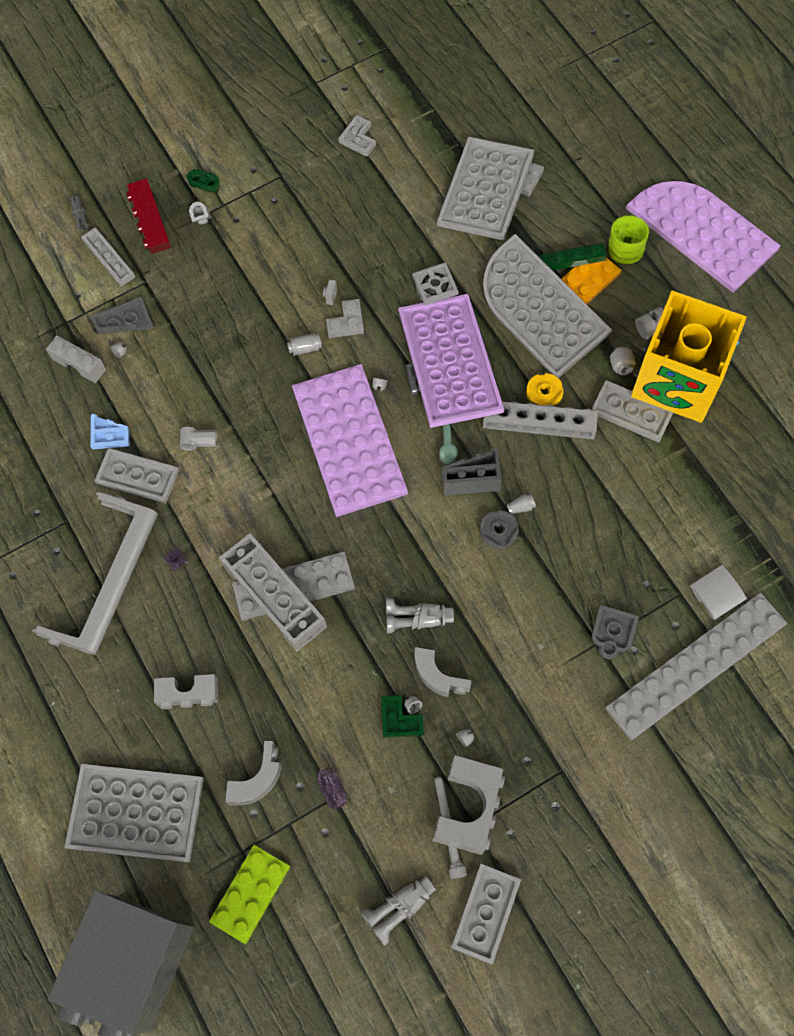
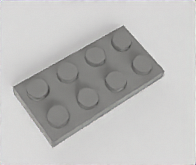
M606 380L592 410L598 411V417L659 443L673 412L632 398L633 391Z
M108 448L95 478V483L167 503L179 469L175 466Z
M480 864L451 948L493 965L521 879Z

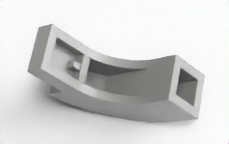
M264 741L262 767L255 777L242 782H227L226 803L228 805L254 803L266 796L275 786L281 772V764L274 762L278 758V747H275L273 741Z

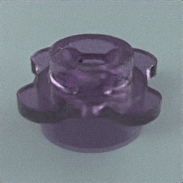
M180 549L171 551L164 558L165 562L169 563L172 571H177L181 565L187 564V558L182 556Z

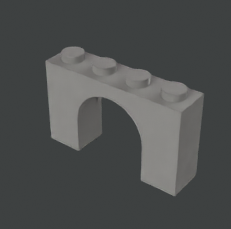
M454 756L447 780L475 789L481 796L483 812L479 819L469 823L439 816L432 841L482 855L485 850L489 849L491 837H488L489 829H493L496 819L493 816L494 808L497 809L499 806L500 796H497L499 788L502 789L505 776H502L503 769Z

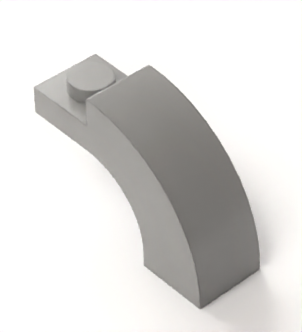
M415 647V665L418 675L430 690L445 697H449L450 690H453L456 694L470 693L471 680L444 675L436 667L434 661L435 650Z

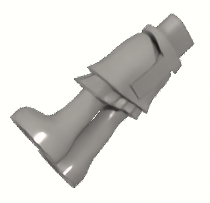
M386 597L387 634L403 627L412 626V630L418 627L419 630L421 628L443 626L445 623H454L453 607L445 608L444 605L440 607L437 604L424 602L414 606H398L393 598ZM414 615L413 618H395V616Z
M426 876L420 881L415 880V884H408L397 892L392 893L391 897H386L387 902L375 910L364 908L360 911L372 928L392 910L398 909L394 915L373 929L384 946L390 940V931L408 917L410 919L412 915L414 916L424 905L426 899H430L429 895L436 891Z

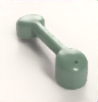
M450 424L443 425L444 445L441 446L439 451V459L445 465L454 463L458 455L457 448L451 442Z

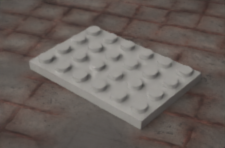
M468 137L437 220V226L504 241L534 156V150Z
M81 764L65 848L190 863L204 778Z

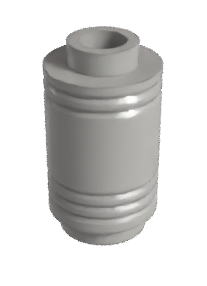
M315 333L290 338V342H287L289 353H293L294 356L319 351V348H322L320 336Z

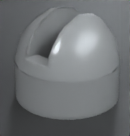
M117 342L110 347L113 354L118 358H121L127 350L126 347L123 348L122 344L124 343Z
M373 377V389L376 391L377 386H379L380 392L383 391L387 386L388 380Z
M409 696L410 698L405 699V708L410 714L417 713L422 707V702L416 696Z
M463 729L456 734L464 747L470 745L474 740V734H470L471 730Z

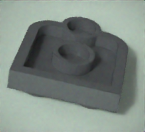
M599 606L592 632V641L599 647V653L603 658L613 659L618 653H624L630 649L639 616L606 606Z

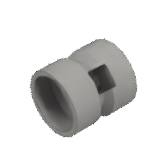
M661 307L650 311L635 321L639 334L646 340L654 335L664 310Z

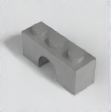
M57 335L46 348L52 360L66 368L68 365L73 366L81 376L94 383L99 380L106 370L101 359Z
M215 674L194 676V686L188 692H180L178 690V681L175 677L154 679V703L160 709H172V706L180 705L182 708H189L193 704L212 706L213 703L218 702V678Z

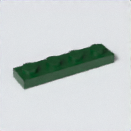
M604 243L537 255L552 271L607 261Z

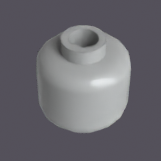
M618 347L610 355V362L615 373L627 375L636 366L633 351L627 347Z

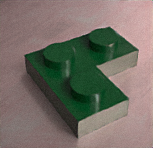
M401 695L381 696L383 738L424 736L423 714L402 715Z

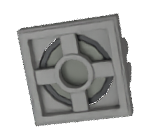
M446 262L412 273L417 295H419L420 302L423 301L424 305L458 295V289Z

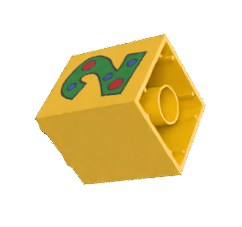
M671 291L646 352L631 397L702 423L723 381L747 316Z

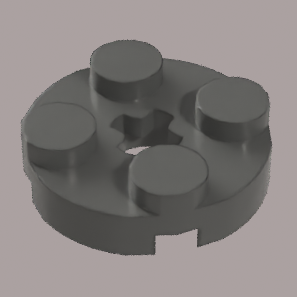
M506 511L490 512L482 519L480 537L488 546L504 550L517 539L518 525L512 514ZM500 526H502V530L504 532L499 534L496 533V530L494 528H499Z

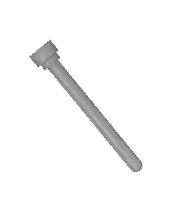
M438 776L435 778V786L441 815L451 819L443 779ZM448 846L452 863L449 870L450 879L467 876L465 866L460 863L457 848Z

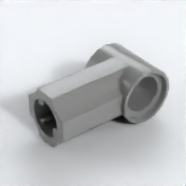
M183 427L180 429V449L191 451L195 450L196 447H216L217 445L216 429L196 430L193 427Z

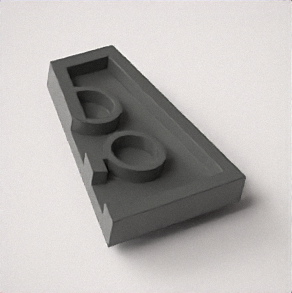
M142 297L91 316L98 334L154 329Z

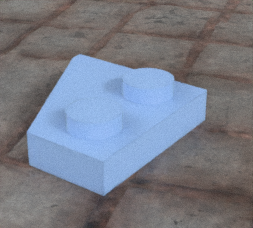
M91 414L92 450L129 446L128 426L116 424L109 419L104 420L95 414Z

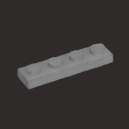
M96 227L81 236L84 243L121 287L135 278L131 269Z

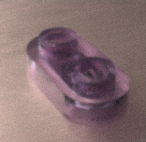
M332 768L320 770L317 780L327 805L331 809L343 807L346 803V794L335 770Z

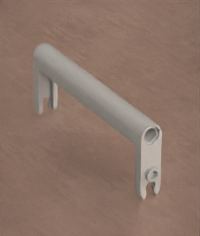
M97 492L96 495L98 496L97 499L102 501L101 505L134 517L80 637L76 638L41 626H37L36 629L32 630V632L37 633V636L48 639V643L59 646L62 644L92 655H96L158 516V513L150 508L125 501V498L118 495L113 497Z

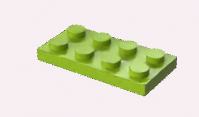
M253 845L209 922L242 943L247 944L289 871L290 866Z

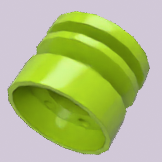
M632 215L622 216L613 222L607 247L608 254L613 260L621 264H633L643 257L649 235V228L646 222Z

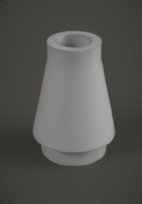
M524 493L511 503L506 504L510 514L532 511V508L536 507L531 493Z

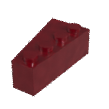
M147 178L127 184L129 191L126 192L129 202L133 201L134 207L131 209L134 217L139 218L140 223H137L140 234L144 233L145 239L142 240L145 248L149 249L151 254L171 248Z

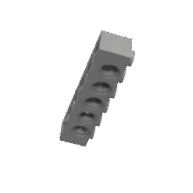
M510 401L502 402L504 413L507 414L506 416L495 414L485 416L483 420V428L594 439L597 431L598 411H593L592 409L580 410L573 407L560 408L554 405L540 406L535 403L520 404ZM522 414L525 418H519L517 415ZM541 416L544 419L538 420L536 417ZM556 418H560V419H562L563 421H562V422H558V421H556L555 419H556ZM574 420H579L581 423L577 424Z

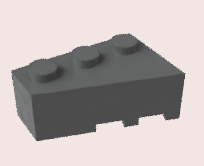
M497 447L492 448L490 452L476 454L474 458L466 461L463 459L442 467L444 495L501 491V472Z

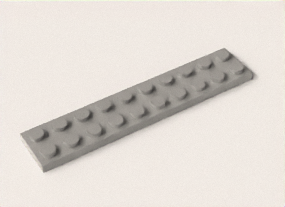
M760 593L613 701L605 709L629 740L632 741L786 626L787 622Z

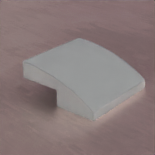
M719 565L690 584L699 602H703L712 619H717L747 599L740 586L723 565Z

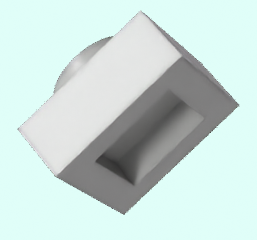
M329 280L328 285L324 286L323 297L326 299V304L329 305L334 304L337 293L335 280Z

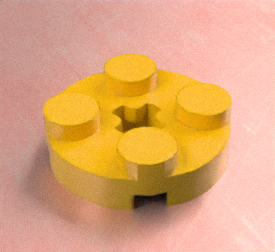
M545 373V375L539 376L538 374L533 376L527 384L526 398L530 403L540 406L554 405L556 407L562 400V382L555 375ZM547 388L549 394H542L541 389L545 390Z

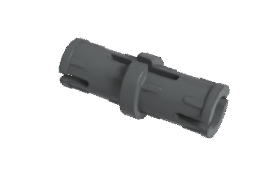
M75 196L76 201L71 197L72 215L76 219L77 228L84 230V225L85 229H87L86 210L82 206L81 197Z

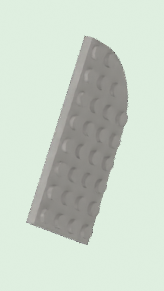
M516 234L506 241L489 260L484 273L483 287L490 310L552 375L558 378L561 377L612 333V329Z

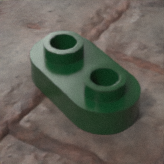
M193 169L187 174V180L191 187L211 193L216 192L220 188L219 178L214 174L198 169Z

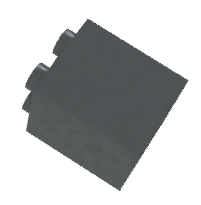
M95 891L47 999L60 1005L56 1017L76 1026H82L83 1023L94 1025L95 1021L102 1023L98 1032L99 1036H137V1034L151 1032L194 927L121 897Z

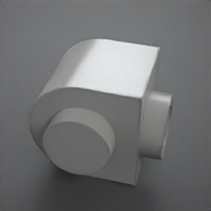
M195 202L190 206L189 213L192 222L203 225L209 222L208 219L212 218L209 208L205 204Z

